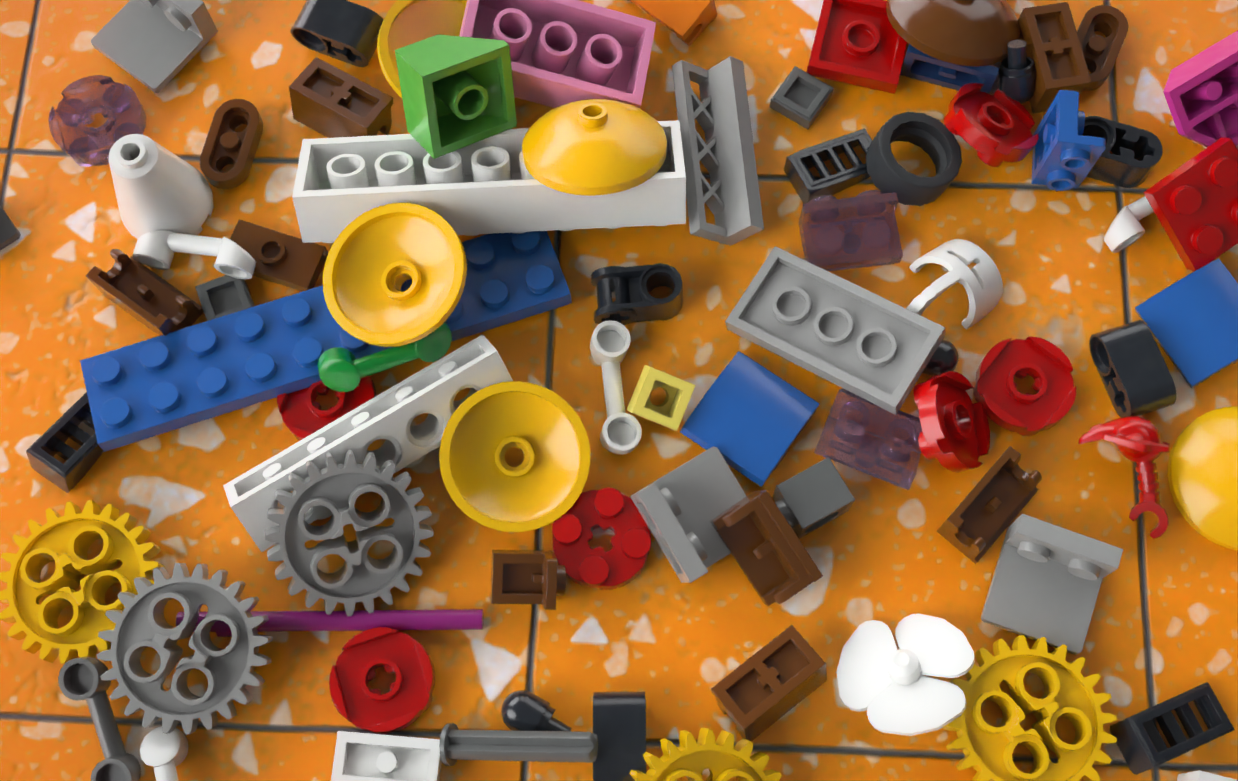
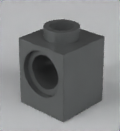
M829 457L777 485L772 497L799 539L848 512L855 501V498Z

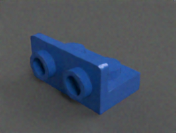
M1059 90L1034 132L1033 136L1038 134V142L1033 147L1031 184L1046 185L1049 189L1055 191L1078 188L1106 149L1105 138L1082 135L1085 125L1084 111H1078L1079 92Z

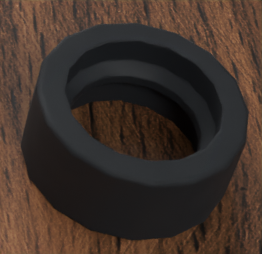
M905 112L891 117L870 143L866 155L867 172L874 185L888 198L903 205L914 206L934 202L956 178L962 163L960 145L953 133L939 120L924 113ZM895 141H903L922 148L932 159L936 168V176L919 177L906 171L897 163L891 152L890 144Z

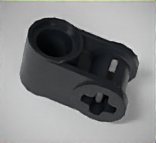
M658 263L633 267L609 266L597 269L591 274V283L597 289L598 309L594 311V321L596 324L609 320L617 321L623 325L633 322L664 321L676 316L682 308V279L680 273L668 264ZM659 286H666L673 290L670 296L663 299L655 298L649 294L651 290ZM612 292H615L616 295L614 302L612 301Z

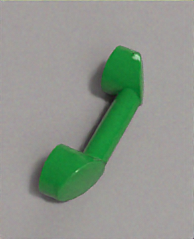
M445 321L434 332L416 342L390 347L356 359L355 355L346 348H330L318 360L319 377L330 389L338 392H348L358 387L362 378L419 358L425 362L437 361L447 353L451 346V330Z

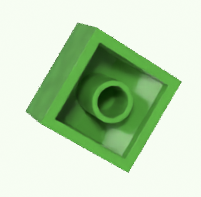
M438 34L395 50L407 131L433 159L517 127L510 47L505 40Z

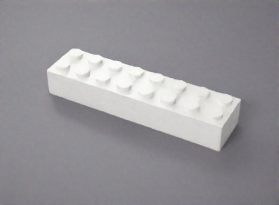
M679 120L657 121L662 126L666 135L667 154L662 167L655 175L631 189L595 196L575 195L554 190L540 183L528 172L523 161L522 142L529 128L509 129L435 159L410 134L303 139L292 196L302 242L334 243L340 233L354 219L373 208L391 203H411L431 209L442 216L455 230L457 235L466 236L493 233L521 234L532 231H571L574 229L592 228L617 229L631 226L686 224V173Z

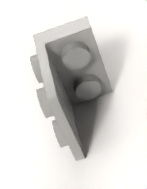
M130 0L91 39V43L96 50L154 93H159L208 43L218 30L204 2L201 0Z
M711 447L630 497L681 583H691L708 573L707 567L730 554V551L710 521L745 498L746 494L719 449Z
M1022 514L1007 529L983 607L981 620L1010 632L1024 635L1035 641L1045 637L1047 645L1057 648L1064 644L1067 646L1068 653L1076 655L1083 649L1102 579L1118 569L1123 549Z

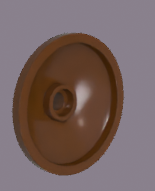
M887 0L886 4L887 16L895 31L914 48L944 62L973 67L993 65L1008 58L1007 44L1020 38L1021 32L1017 17L1006 0Z

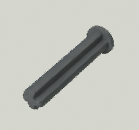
M447 723L441 732L439 749L442 763L445 766H454L457 760L592 763L596 761L598 756V737L591 732L459 730L456 724Z

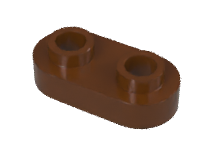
M1099 5L1088 10L1077 30L1086 65L1091 72L1089 75L1092 83L1089 87H1085L1084 91L1095 90L1104 84L1114 66L1128 32L1126 17L1120 10L1112 6ZM1095 31L1102 32L1106 37L1096 35Z
M232 99L223 103L214 114L200 156V168L208 182L216 188H235L241 185L250 173L263 132L262 118L257 108L251 102L244 99ZM241 124L247 125L241 132L234 131ZM228 164L234 165L230 171L221 172L224 166Z

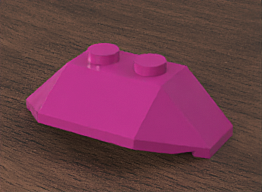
M1238 30L1170 71L1163 91L1178 134L1205 147L1210 146L1221 137L1232 138L1235 145H1238Z

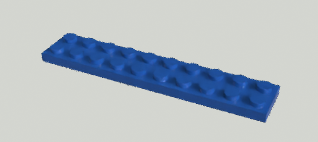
M532 231L521 234L493 233L462 242L467 263L466 282L461 298L446 322L452 333V341L571 304V293L547 231ZM412 279L406 280L402 284L401 291H406L410 288ZM322 285L170 332L166 336H157L80 360L97 443L106 452L270 400L283 393L288 394L310 387L311 384L321 381L317 367L318 360L330 348H346L355 355L356 359L390 347L370 345L346 332L332 317L325 301Z

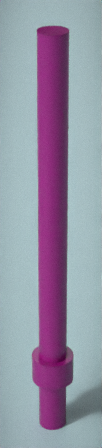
M483 609L373 610V613H369L367 610H354L352 616H347L345 610L332 611L330 615L326 614L325 611H250L253 617L268 616L269 618L267 622L257 628L258 632L365 631L378 627H388L395 630H483L484 625ZM184 612L177 613L176 627L183 621ZM199 612L193 632H195L200 622L205 619L208 612ZM218 620L211 627L210 632H216L218 637H232L231 629L224 621Z

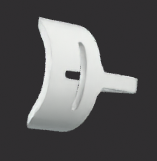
M953 239L947 241L918 258L909 266L913 273H917L926 264L936 263L946 267L949 272L925 288L906 309L921 315L939 295L958 282L964 286L969 299V313L967 318L961 323L966 330L992 311L1003 293L1001 274L994 261L978 245L967 240ZM972 262L976 263V265L970 270L968 265Z

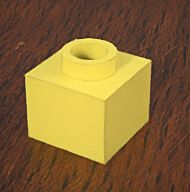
M644 365L627 410L677 431L696 385ZM657 387L663 388L666 393L665 401L660 405H653L650 401L651 391Z

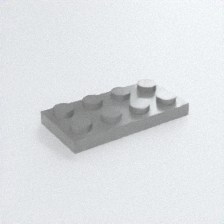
M776 246L725 321L727 330L897 415L945 337L944 326Z

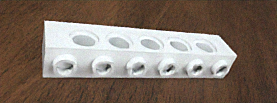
M482 334L223 485L230 507L259 550L263 552L273 545L280 544L265 540V530L279 526V524L267 518L268 509L284 508L276 499L275 492L277 489L288 492L294 490L289 481L288 475L290 473H294L303 479L307 478L309 475L306 461H312L320 470L326 467V453L330 452L335 458L336 463L342 464L344 463L347 450L352 449L356 463L359 464L363 463L369 452H373L376 460L375 468L380 469L389 459L395 464L394 473L403 468L413 467L419 464L429 452L440 447L444 429L460 404L472 394L485 387L501 382H510L513 379L498 351ZM470 388L465 398L454 401L456 394L460 390ZM428 413L424 422L416 426H410L416 416ZM378 439H386L379 449L367 451L372 442ZM322 505L314 506L305 513L304 520L310 524L317 519L321 520L330 517L332 511Z

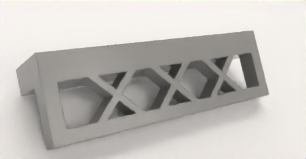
M729 56L706 70L680 60L672 65L686 173V199L690 234L731 246L764 230L743 61ZM690 81L699 84L701 102L691 89ZM694 119L697 120L704 130L706 142L696 131ZM699 161L708 170L711 184L707 182L700 172ZM705 203L714 214L715 225L706 222Z

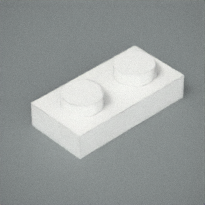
M338 731L331 781H440L442 764L439 749L440 740Z

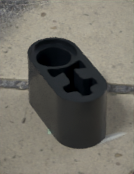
M307 0L290 32L295 40L308 49L354 66L366 67L377 48L378 35L383 18L373 10L347 0Z
M1085 117L1082 135L1106 139V149L1086 177L1123 188H1134L1141 185L1162 157L1163 148L1158 137L1147 130L1102 117Z
M1137 320L1091 335L1089 340L1091 357L1113 407L1121 418L1140 416L1175 404L1176 388L1173 378L1150 329L1143 321Z
M593 692V733L598 737V756L596 761L593 762V781H635L629 774L631 770H637L646 774V762L643 754L646 752L645 692Z

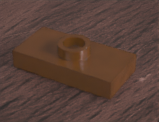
M240 219L230 238L256 260L253 276L299 291L314 288L328 256V251L324 246L315 243H303L300 238Z

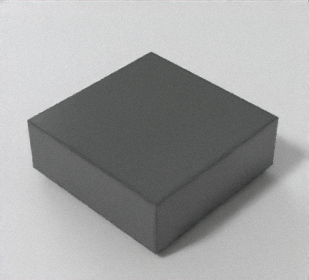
M795 66L772 97L770 108L809 129L831 98L834 88Z
M224 275L195 286L207 321L255 306L245 279Z

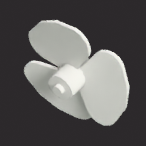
M920 613L904 617L895 629L899 650L888 625L878 620L865 621L858 626L843 646L836 671L840 699L852 711L860 712L867 710L869 722L878 731L906 736L932 732L941 729L961 716L966 709L964 692L957 685L927 677H960L972 669L975 662L974 651L964 633L945 619Z

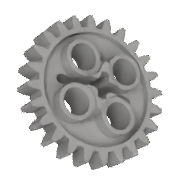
M350 449L346 452L344 463L337 464L333 455L328 452L325 457V468L319 470L312 461L308 460L306 461L309 475L307 478L303 479L294 473L288 475L291 486L294 489L292 493L279 489L275 492L276 499L284 508L268 509L267 518L279 524V526L266 529L265 540L280 543L267 551L268 561L284 560L276 568L275 577L277 580L293 577L288 586V593L291 596L306 589L305 604L308 608L313 606L319 598L324 599L325 612L328 615L332 613L337 602L344 603L347 616H352L355 603L363 602L365 609L369 613H373V598L380 596L387 604L391 605L393 604L390 589L396 586L405 592L410 590L404 577L406 573L422 575L423 571L415 561V557H430L429 547L421 543L420 540L434 536V531L431 526L420 524L419 522L427 519L432 514L428 506H414L424 497L420 487L405 491L412 480L407 471L395 478L392 477L395 469V464L392 460H387L378 469L375 468L376 460L373 452H369L363 463L359 464L356 463L353 451ZM373 491L382 496L380 505L372 512H361L354 507L356 499L365 492ZM322 505L332 511L330 520L321 526L309 525L304 520L305 513L314 506ZM387 518L394 519V523L390 526H376ZM353 524L356 530V540L346 541L343 535V526ZM308 540H324L315 547H305V542ZM378 540H387L394 544L392 553L384 559H374L367 554L369 547ZM328 554L340 555L345 559L343 567L335 573L322 572L317 568L318 562Z
M175 563L171 578L164 567H157L153 569L154 584L145 577H137L134 579L138 592L137 595L130 592H119L117 596L125 606L123 611H106L105 615L116 625L112 630L99 632L98 636L111 642V649L96 655L97 659L112 661L113 668L103 673L100 678L101 680L117 679L119 686L109 697L111 700L124 696L130 699L124 711L126 716L132 715L141 709L144 710L143 727L152 726L159 718H162L163 733L168 734L175 730L179 720H181L182 728L185 735L196 732L198 718H200L207 730L212 729L218 723L217 711L228 720L237 715L233 700L244 705L251 703L253 698L245 688L246 685L260 686L264 683L265 680L254 669L255 666L271 663V658L258 653L259 646L272 642L273 638L267 635H258L257 628L267 622L269 618L268 616H252L250 611L259 602L260 599L258 597L244 600L239 597L244 590L245 582L237 581L229 587L225 586L228 571L218 570L211 579H208V565L197 564L190 577L186 563ZM172 598L178 600L184 607L183 621L177 627L168 624L163 613L165 605ZM203 604L207 605L208 613L193 633L199 617V609ZM218 620L228 624L232 632L231 642L225 649L216 647L210 639L211 627ZM191 636L188 646L195 650V653L179 661L183 649L176 645L177 640ZM146 647H152L160 656V667L154 675L144 671L140 663L141 653ZM179 661L172 678L171 688L169 691L163 689V683ZM194 668L204 672L208 678V688L202 697L194 695L187 687L188 674Z

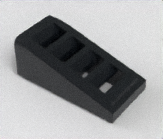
M866 129L805 148L786 157L784 172L806 208L870 177L867 172V164H862L853 149L860 145L867 155L872 139ZM845 153L853 168L847 170L839 154ZM830 160L837 171L836 174L831 175L824 163L825 161ZM815 166L822 179L815 180L809 169Z
M87 392L26 450L31 467L67 493L77 485L104 452L97 443L96 433L91 436L78 427L83 422L95 430ZM70 438L81 447L76 451L65 442ZM57 454L58 456L66 460V462L62 464L60 461L54 458V455Z
M1208 682L1110 726V732L1117 738L1116 744L1131 772L1136 775L1235 730ZM1189 702H1194L1208 730H1202L1188 704ZM1171 710H1175L1189 739H1186ZM1153 718H1156L1163 734L1165 735L1170 745L1169 748H1167L1159 731L1157 730L1152 720Z

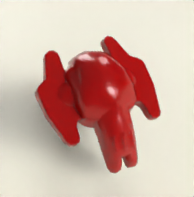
M1127 416L1091 427L1088 432L1079 438L1078 444L1104 439L1112 442L1125 458L1136 462L1137 466L1135 469L1139 474L1137 475V480L1140 481L1138 489L1141 492H1139V503H1136L1131 509L1129 518L1135 521L1143 512L1151 511L1155 513L1159 522L1150 531L1149 535L1153 539L1162 536L1168 527V514L1165 508L1160 505V492L1158 491L1160 487L1159 482H1157L1159 478L1158 472H1155L1157 467L1153 460L1157 459L1163 452H1170V443L1163 442L1158 429L1149 420L1139 416Z

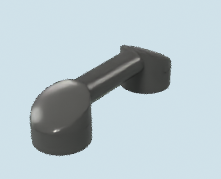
M79 657L69 660L59 672V687L62 693L69 699L77 701L86 699L105 760L99 762L94 767L91 781H139L141 774L139 761L134 755L125 751L106 692L111 685V680H101L100 678L109 669L103 662L92 657Z

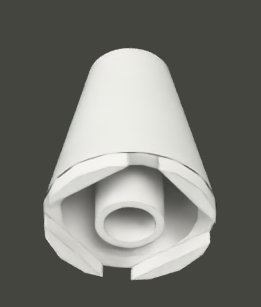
M130 134L116 141L109 152V165L120 217L130 234L137 239L148 232L156 230L198 235L203 230L201 225L206 220L208 214L211 216L214 208L213 193L204 175L198 169L145 135Z

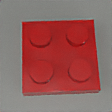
M824 0L807 73L819 78L895 94L907 42L895 31L888 19L886 12L887 1Z
M1221 137L1143 192L1185 267L1191 271H1196L1211 263L1238 244V149L1232 138Z

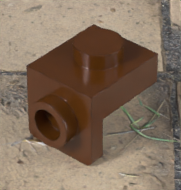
M492 550L491 604H542L545 610H556V596L565 595L566 569L565 565H557V558L553 551Z

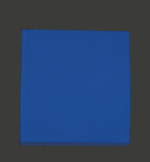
M1219 258L1192 272L1135 307L1136 313L1148 326L1152 335L1191 388H1194L1230 364L1238 362V283Z
M738 351L691 413L680 433L705 450L717 447L729 466L762 487L785 457L791 444L815 414L819 403Z

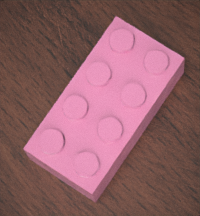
M467 0L459 36L505 40L509 44L514 97L553 108L588 99L615 100L640 108L656 22L580 0Z

